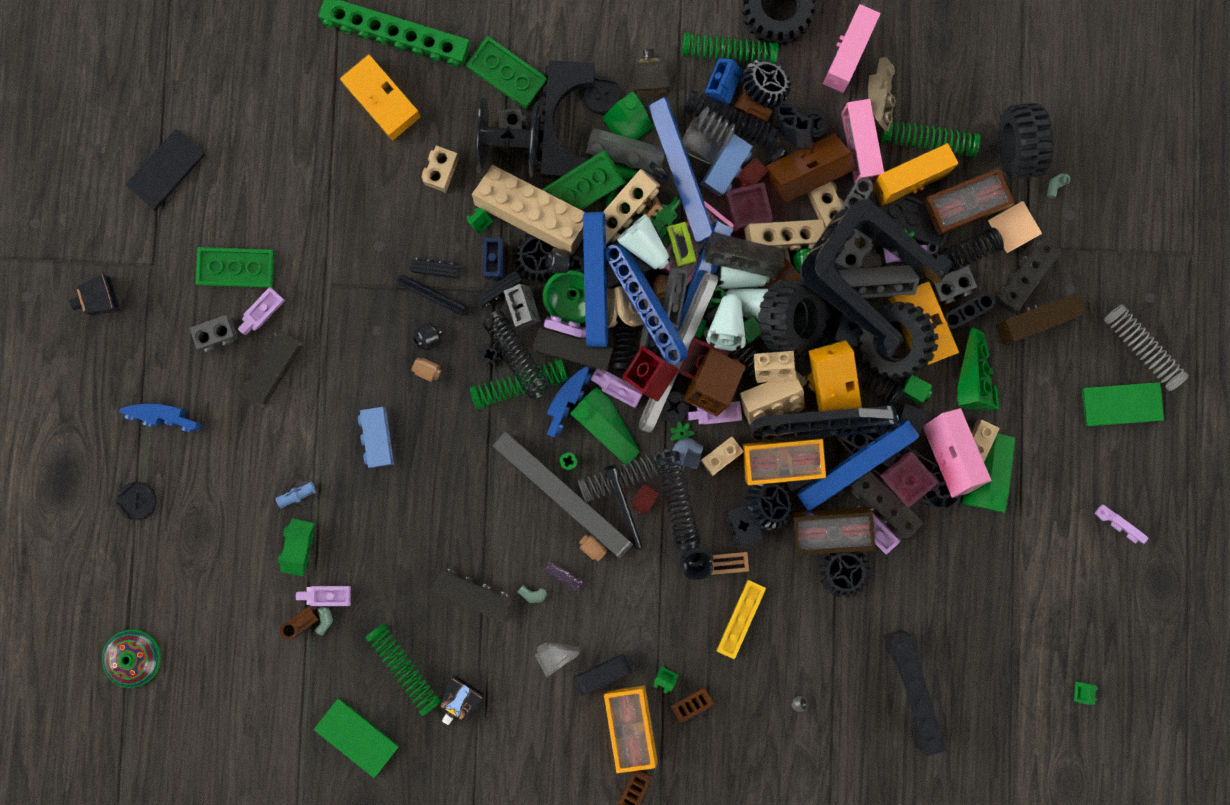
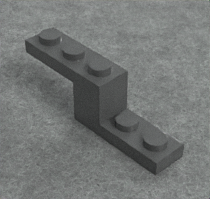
M670 267L662 307L674 328L679 329L689 271ZM655 316V317H654V321H655L656 324H658V323H659V320H658V318ZM644 324L639 350L643 345L658 354L659 348Z

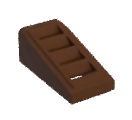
M704 686L671 705V708L679 722L682 723L713 706L714 703ZM702 695L706 703L702 704L698 696ZM693 698H695V700L697 701L699 705L698 708H696L693 704ZM688 702L693 711L689 712L684 703ZM679 706H682L686 715L682 716L678 709Z
M640 770L633 771L617 805H629L624 802L625 799L631 801L634 805H640L652 777ZM635 776H637L638 778L644 780L645 783L642 784V783L636 781V780H635ZM634 784L642 789L638 791L631 787V785ZM628 791L637 795V799L628 795Z

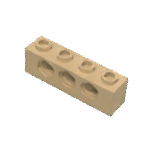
M643 169L637 172L603 211L606 219V244L614 243L620 236V230L623 227L625 229L628 228L633 222L632 217L635 213L640 214L646 207L644 203L649 198L652 200L659 192L657 188L660 185ZM637 188L643 190V197L641 199H637L634 195V191ZM625 202L630 205V212L627 214L621 209ZM611 217L616 218L618 222L616 228H612L609 225Z
M834 181L807 193L818 219H823L824 230L832 220L830 214H837L843 204V200L838 198L836 194L837 187ZM828 196L831 199V203H824L822 197ZM857 237L855 239V246L859 248L861 240Z
M823 219L749 224L744 229L746 247L748 251H753V253H763L765 250L780 252L790 248V251H798L803 247L812 249L824 232ZM800 232L806 235V240L800 236ZM782 234L788 236V241L782 238ZM763 235L769 236L770 242L765 241Z

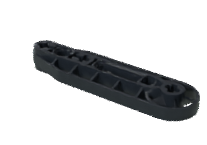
M892 406L760 417L751 422L750 435L756 441L775 442L888 432L898 428V417L895 408Z
M866 433L850 435V437L849 435L834 436L850 456L853 455L855 450L859 451L868 445L869 442L871 443L875 440ZM857 435L863 439L861 446L856 445L854 442V438ZM907 446L904 449L915 455L912 461L897 452L879 464L885 468L882 474L874 469L870 470L935 509H949L955 506L961 495L957 496L955 500L950 498L951 494L942 472L932 473L935 467L940 470L939 465ZM918 457L932 465L929 470L916 464ZM898 458L899 460L918 470L920 473H914L911 468L906 467L896 459ZM894 464V466L899 467L900 469L907 472L909 475L912 474L916 476V479H912L911 477L892 467V465ZM888 470L901 477L899 483L885 476ZM924 476H927V478L924 480L923 484H921V481H922L923 477H924ZM905 480L918 487L915 494L902 486ZM939 487H943L944 494H940ZM921 491H922V496H923V498H921V497L918 496ZM939 499H944L943 507H940Z

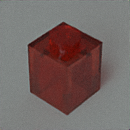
M755 157L739 173L737 178H739V183L745 189L749 188L752 190L767 175L769 170Z
M643 484L631 502L634 505L632 509L641 515L643 512L647 514L660 494Z

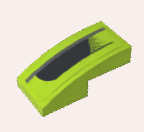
M682 222L668 226L667 233L677 267L695 263L696 258L686 223Z

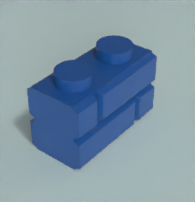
M719 58L705 94L710 99L714 98L715 103L720 101L719 104L725 103L729 105L740 81L743 69L734 60Z

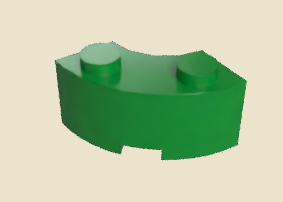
M292 518L289 526L286 525L284 528L285 544L283 552L279 554L278 563L280 564L281 572L304 576L310 557L309 547L313 543L314 523Z

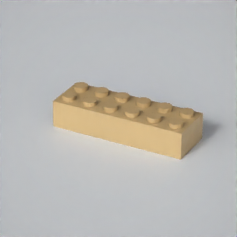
M494 165L490 167L472 193L475 206L481 207L483 210L558 249L569 251L571 256L583 240L584 211Z

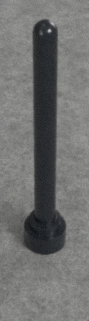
M609 465L604 468L605 475L613 483L634 546L637 550H641L643 546L619 480L621 473L619 465Z

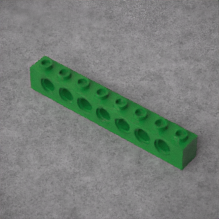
M323 0L318 15L322 25L327 28L333 29V27H336L347 34H351V32L356 33L363 39L368 40L372 38L382 45H387L388 43L402 51L408 49L415 55L422 56L424 54L430 56V59L434 61H447L449 65L454 67L459 65L464 67L471 47L468 39L342 0ZM339 14H345L342 19H337ZM358 19L363 20L359 25L354 24ZM375 25H381L378 30H372ZM393 30L399 31L397 35L390 36ZM410 36H416L414 41H408ZM429 41L435 42L432 47H426V43ZM446 47H452L450 52H443Z

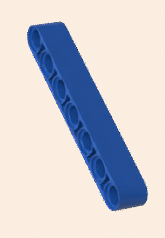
M584 212L587 347H607L608 303L605 213Z
M620 243L608 246L605 251L606 259L665 360L670 364H676L685 360L688 355L687 348L631 252ZM615 249L619 251L618 257L615 255ZM625 266L629 268L628 274L625 272ZM635 282H636V283L638 284V286H639V290H638V291H637V290L635 289V287H634ZM645 299H646V300L648 301V303H649L648 308H647V307L645 306V304H644V300H645ZM655 316H656V317L658 318V320H659V323H658V324H656L655 321H654V317H655ZM664 333L668 335V341L664 339ZM674 350L678 352V358L674 356Z
M908 419L898 424L897 429L884 433L826 472V478L816 479L801 489L797 496L807 510L815 508L915 441L919 434Z

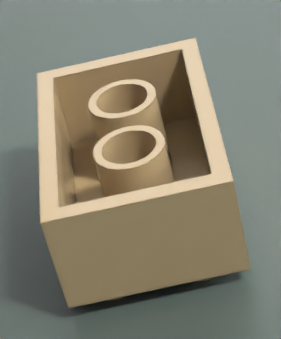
M797 377L796 380L766 382L740 393L743 412L749 425L760 417L795 414L805 408L803 388Z

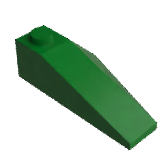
M976 328L970 329L957 386L958 406L968 410H999L997 386L992 384L990 375L994 373L987 362L989 351L985 334Z
M595 387L570 413L626 466H628V462H631L640 453L611 399L598 387Z
M997 433L984 461L992 481L970 493L963 494L961 504L995 512H1005L1010 488L1015 437Z

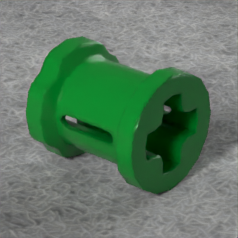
M716 286L707 306L708 308L714 309L720 305L722 298L725 297V292L722 288Z
M568 452L560 457L561 466L565 470H572L576 467L578 461L574 454ZM569 456H571V460L574 461V464H569V466L566 467V463L563 460L564 458L568 459Z

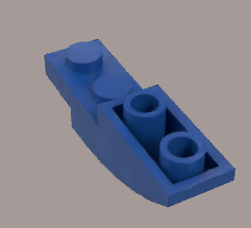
M584 367L573 375L555 396L547 412V415L554 417L547 433L548 436L555 438L556 435L561 434L564 426L561 424L563 416L567 417L571 408L568 406V403L576 405L577 401H582L585 393L582 391L584 383L588 384L591 373H588V367Z
M138 404L120 408L119 410L120 413L125 414L124 418L136 421V419L143 420V425L153 428L154 425L161 426L162 423L173 427L175 424L182 426L181 430L192 433L193 430L200 431L202 426L201 423L185 418L187 410L167 405Z

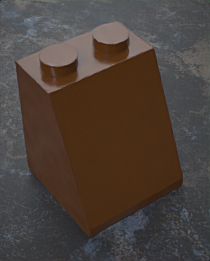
M710 349L705 354L683 400L716 417L719 416L730 406L746 366L737 359L725 356L719 350Z

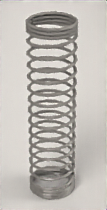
M1124 304L1115 308L1105 317V323L1110 324L1127 311L1120 320L1111 326L1113 328L1121 320L1131 315L1127 322L1120 326L1115 333L1120 331L1126 324L1135 320L1119 337H1122L1131 328L1139 325L1123 342L1130 339L1136 332L1144 329L1138 337L1128 344V347L1141 336L1148 334L1132 351L1152 338L1148 345L1136 353V356H1138L1150 345L1156 343L1154 348L1144 354L1140 360L1146 358L1153 350L1161 347L1155 355L1144 363V365L1150 363L1157 355L1165 352L1149 369H1152L1162 359L1169 356L1165 363L1153 371V374L1160 371L1167 363L1174 361L1157 378H1161L1172 367L1178 365L1174 372L1161 381V383L1166 382L1176 372L1182 370V372L1174 376L1166 384L1168 391L1174 390L1188 378L1189 374L1184 369H1179L1180 365L1175 364V359L1170 360L1171 355H1166V350L1161 351L1163 347L1157 346L1158 341L1153 342L1154 337H1149L1150 332H1145V327L1140 328L1141 323L1135 324L1137 318L1132 319L1133 314H1128L1129 310L1126 309Z

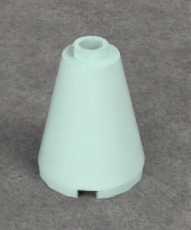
M646 214L636 220L630 228H627L617 238V241L654 269H662L669 263L667 260L669 255Z
M724 251L723 255H725L724 260L721 259L718 269V281H721V285H717V287L722 289L759 287L769 283L771 272L768 271L766 266Z
M732 288L724 291L725 296L733 294L741 300L742 312L745 318L749 319L754 316L760 323L758 312H760L761 308L759 306L764 300L763 296L768 292V289Z
M728 294L722 298L707 334V343L710 345V342H712L717 349L734 351L738 346L743 348L746 343L741 300L733 294Z

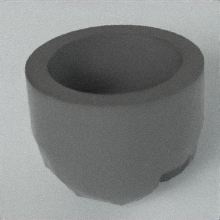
M805 696L793 698L791 704L793 710L796 712L807 710L808 702Z

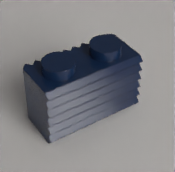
M484 238V261L482 262L484 264L482 266L484 273L482 275L487 280L503 279L504 241L502 238Z

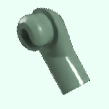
M1062 173L1051 178L1047 197L1056 198L1058 188L1069 184L1070 176Z
M524 585L517 592L529 603L542 602L547 596V592L542 588L531 592Z
M320 606L317 609V614L321 623L315 631L323 636L332 624L333 618L329 608Z

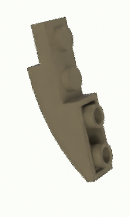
M887 57L879 58L877 73L869 75L868 98L871 101L873 115L885 132L889 131L890 123L893 119V107L896 104L895 97L890 92L895 68Z

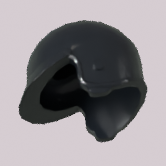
M700 546L685 550L680 559L681 569L685 576L692 580H701L709 577L713 572V554L710 550Z

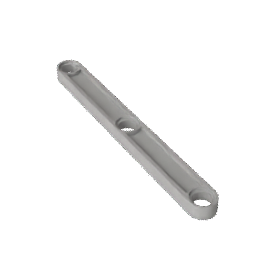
M706 272L703 275L678 332L687 351L718 283V276L711 272ZM674 350V356L678 358L679 354ZM683 361L673 365L680 370ZM678 372L659 402L649 398L639 421V429L646 432L653 430Z

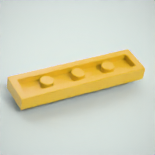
M747 580L716 650L717 652L732 659L736 658L765 592V587Z

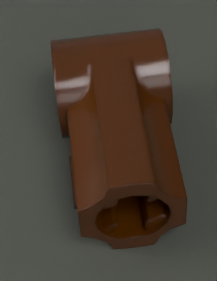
M741 91L733 109L736 108L737 113L742 110V115L748 113V115H753L754 118H759V120H764L767 123L774 107L770 108L767 106L764 108L762 104L757 105L756 101H751L750 96H745L747 91Z
M309 606L288 622L283 623L280 627V635L284 639H294L320 619L311 606ZM288 625L294 627L295 632L292 636L286 633Z

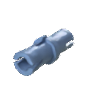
M309 482L304 486L292 488L290 492L276 497V502L280 509L287 505L295 502L299 503L301 499L315 494L316 488L312 482Z

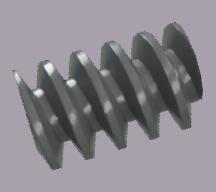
M707 106L702 110L693 126L699 123L698 130L705 127L704 134L706 135L711 131L710 138L712 139L717 135V143L724 140L723 147H725L735 132V124H731L728 127L729 121L726 119L721 122V115L715 118V111L708 114L709 107Z

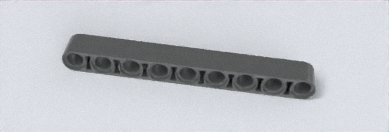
M506 431L492 445L617 557L621 559L633 544Z

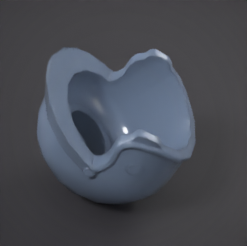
M690 438L678 441L672 451L680 452V460L682 461L680 465L683 466V469L685 466L691 469L699 467L703 445Z

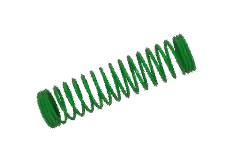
M684 33L682 57L688 56L692 38V58L694 57L697 39V58L700 57L704 39L703 59L706 58L710 40V60L712 59L715 41V60L718 59L722 41L721 59H724L728 42L727 59H730L734 43L733 60L735 62L739 44V63L742 62L745 44L746 64L748 63L751 45L752 62L755 59L757 46L758 61L761 59L763 46L764 61L766 62L770 46L769 61L775 64L777 61L778 43L770 42L766 51V42L762 43L760 50V41L758 40L754 50L753 40H751L748 49V40L744 41L742 48V39L740 38L736 48V39L733 38L730 47V38L727 37L724 47L723 36L720 38L718 46V37L715 36L712 45V37L709 35L706 45V36L704 34L699 49V34L696 35L693 48V33L691 35L690 33Z
M897 120L894 123H890L889 131L885 132L883 128L881 131V143L886 144L888 142L890 144L892 130L895 123H897L894 145H896L898 131L903 123V132L900 140V146H902L905 129L909 124V133L906 141V147H908L911 130L915 125V134L912 141V148H914L917 131L921 126V135L918 142V149H920L923 132L927 127V136L924 143V150H926L929 133L933 128L930 151L933 149L935 134L938 129L939 137L936 148L940 147L941 135L945 130L943 145L947 144V136L951 131L949 146L952 150L953 137L957 132L958 138L955 143L954 155L957 154L959 138L963 133L964 139L960 149L961 156L964 152L966 136L969 134L970 140L967 145L966 156L973 158L976 157L980 146L979 133H974L971 136L970 132L965 135L964 131L959 134L958 130L953 133L952 129L947 132L946 128L941 131L940 127L935 130L934 126L929 129L928 125L923 128L921 124L917 127L915 123L911 126L909 122L905 125L903 121L899 124Z
M561 358L555 360L557 375L551 362H549L551 377L546 365L543 364L546 380H548V375L553 386L555 385L553 373L558 384L561 383L560 376L563 383L568 381ZM508 375L511 394L507 387L504 377H502V382L505 390L504 395L499 384V381L496 378L500 399L496 393L492 381L490 380L494 401L491 397L486 382H484L488 403L483 394L480 384H478L482 399L481 404V400L476 386L470 387V393L475 408L477 410L480 408H484V401L487 406H490V399L492 403L495 405V395L498 401L501 403V393L503 398L507 401V392L510 398L513 399V390L517 397H519L520 395L519 388L523 395H525V390H522L520 383L517 380V377L514 376L517 388L516 392L510 375Z
M383 623L368 634L365 639L370 643L379 638L372 644L371 648L384 642L375 650V653L386 648L379 655V658L390 653L382 663L395 657L386 668L399 662L390 670V673L404 666L393 678L408 671L397 683L413 675L401 688L414 682L404 692L408 693L419 686L408 698L423 691L412 701V704L428 695L415 708L417 709L432 700L419 711L420 715L424 716L440 704L442 700L439 699L438 695L428 699L434 693V690L424 694L431 685H427L419 690L427 680L415 685L422 679L423 675L411 680L419 673V670L409 674L416 665H412L404 670L412 660L400 665L408 655L395 661L405 650H401L391 656L401 645L386 652L397 642V639L382 647L394 636L392 634L380 641L390 632V629L386 630L388 628L385 625L386 623Z

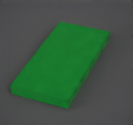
M488 35L465 65L470 71L526 110L548 81L545 75Z
M603 150L542 190L582 210L623 185L625 181L606 150Z
M197 247L195 285L273 288L275 251L268 249Z
M1160 382L1082 388L1085 426L1164 420Z
M340 698L336 700L314 728V731L373 778L377 776L399 747L397 743Z

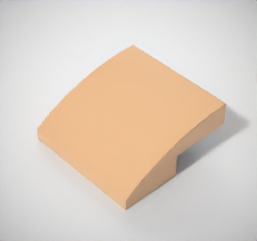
M1023 201L988 220L991 227L996 228L1000 232L1004 241V249L1007 253L1042 234Z

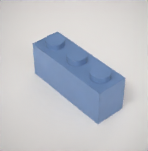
M733 134L727 145L720 150L700 185L718 197L727 194L732 187L731 181L733 178L736 179L742 171L740 168L742 163H746L752 154L750 150L753 146Z
M378 407L360 410L358 423L363 429L361 443L363 446L365 445L366 453L363 454L365 465L368 464V468L394 465L386 408Z

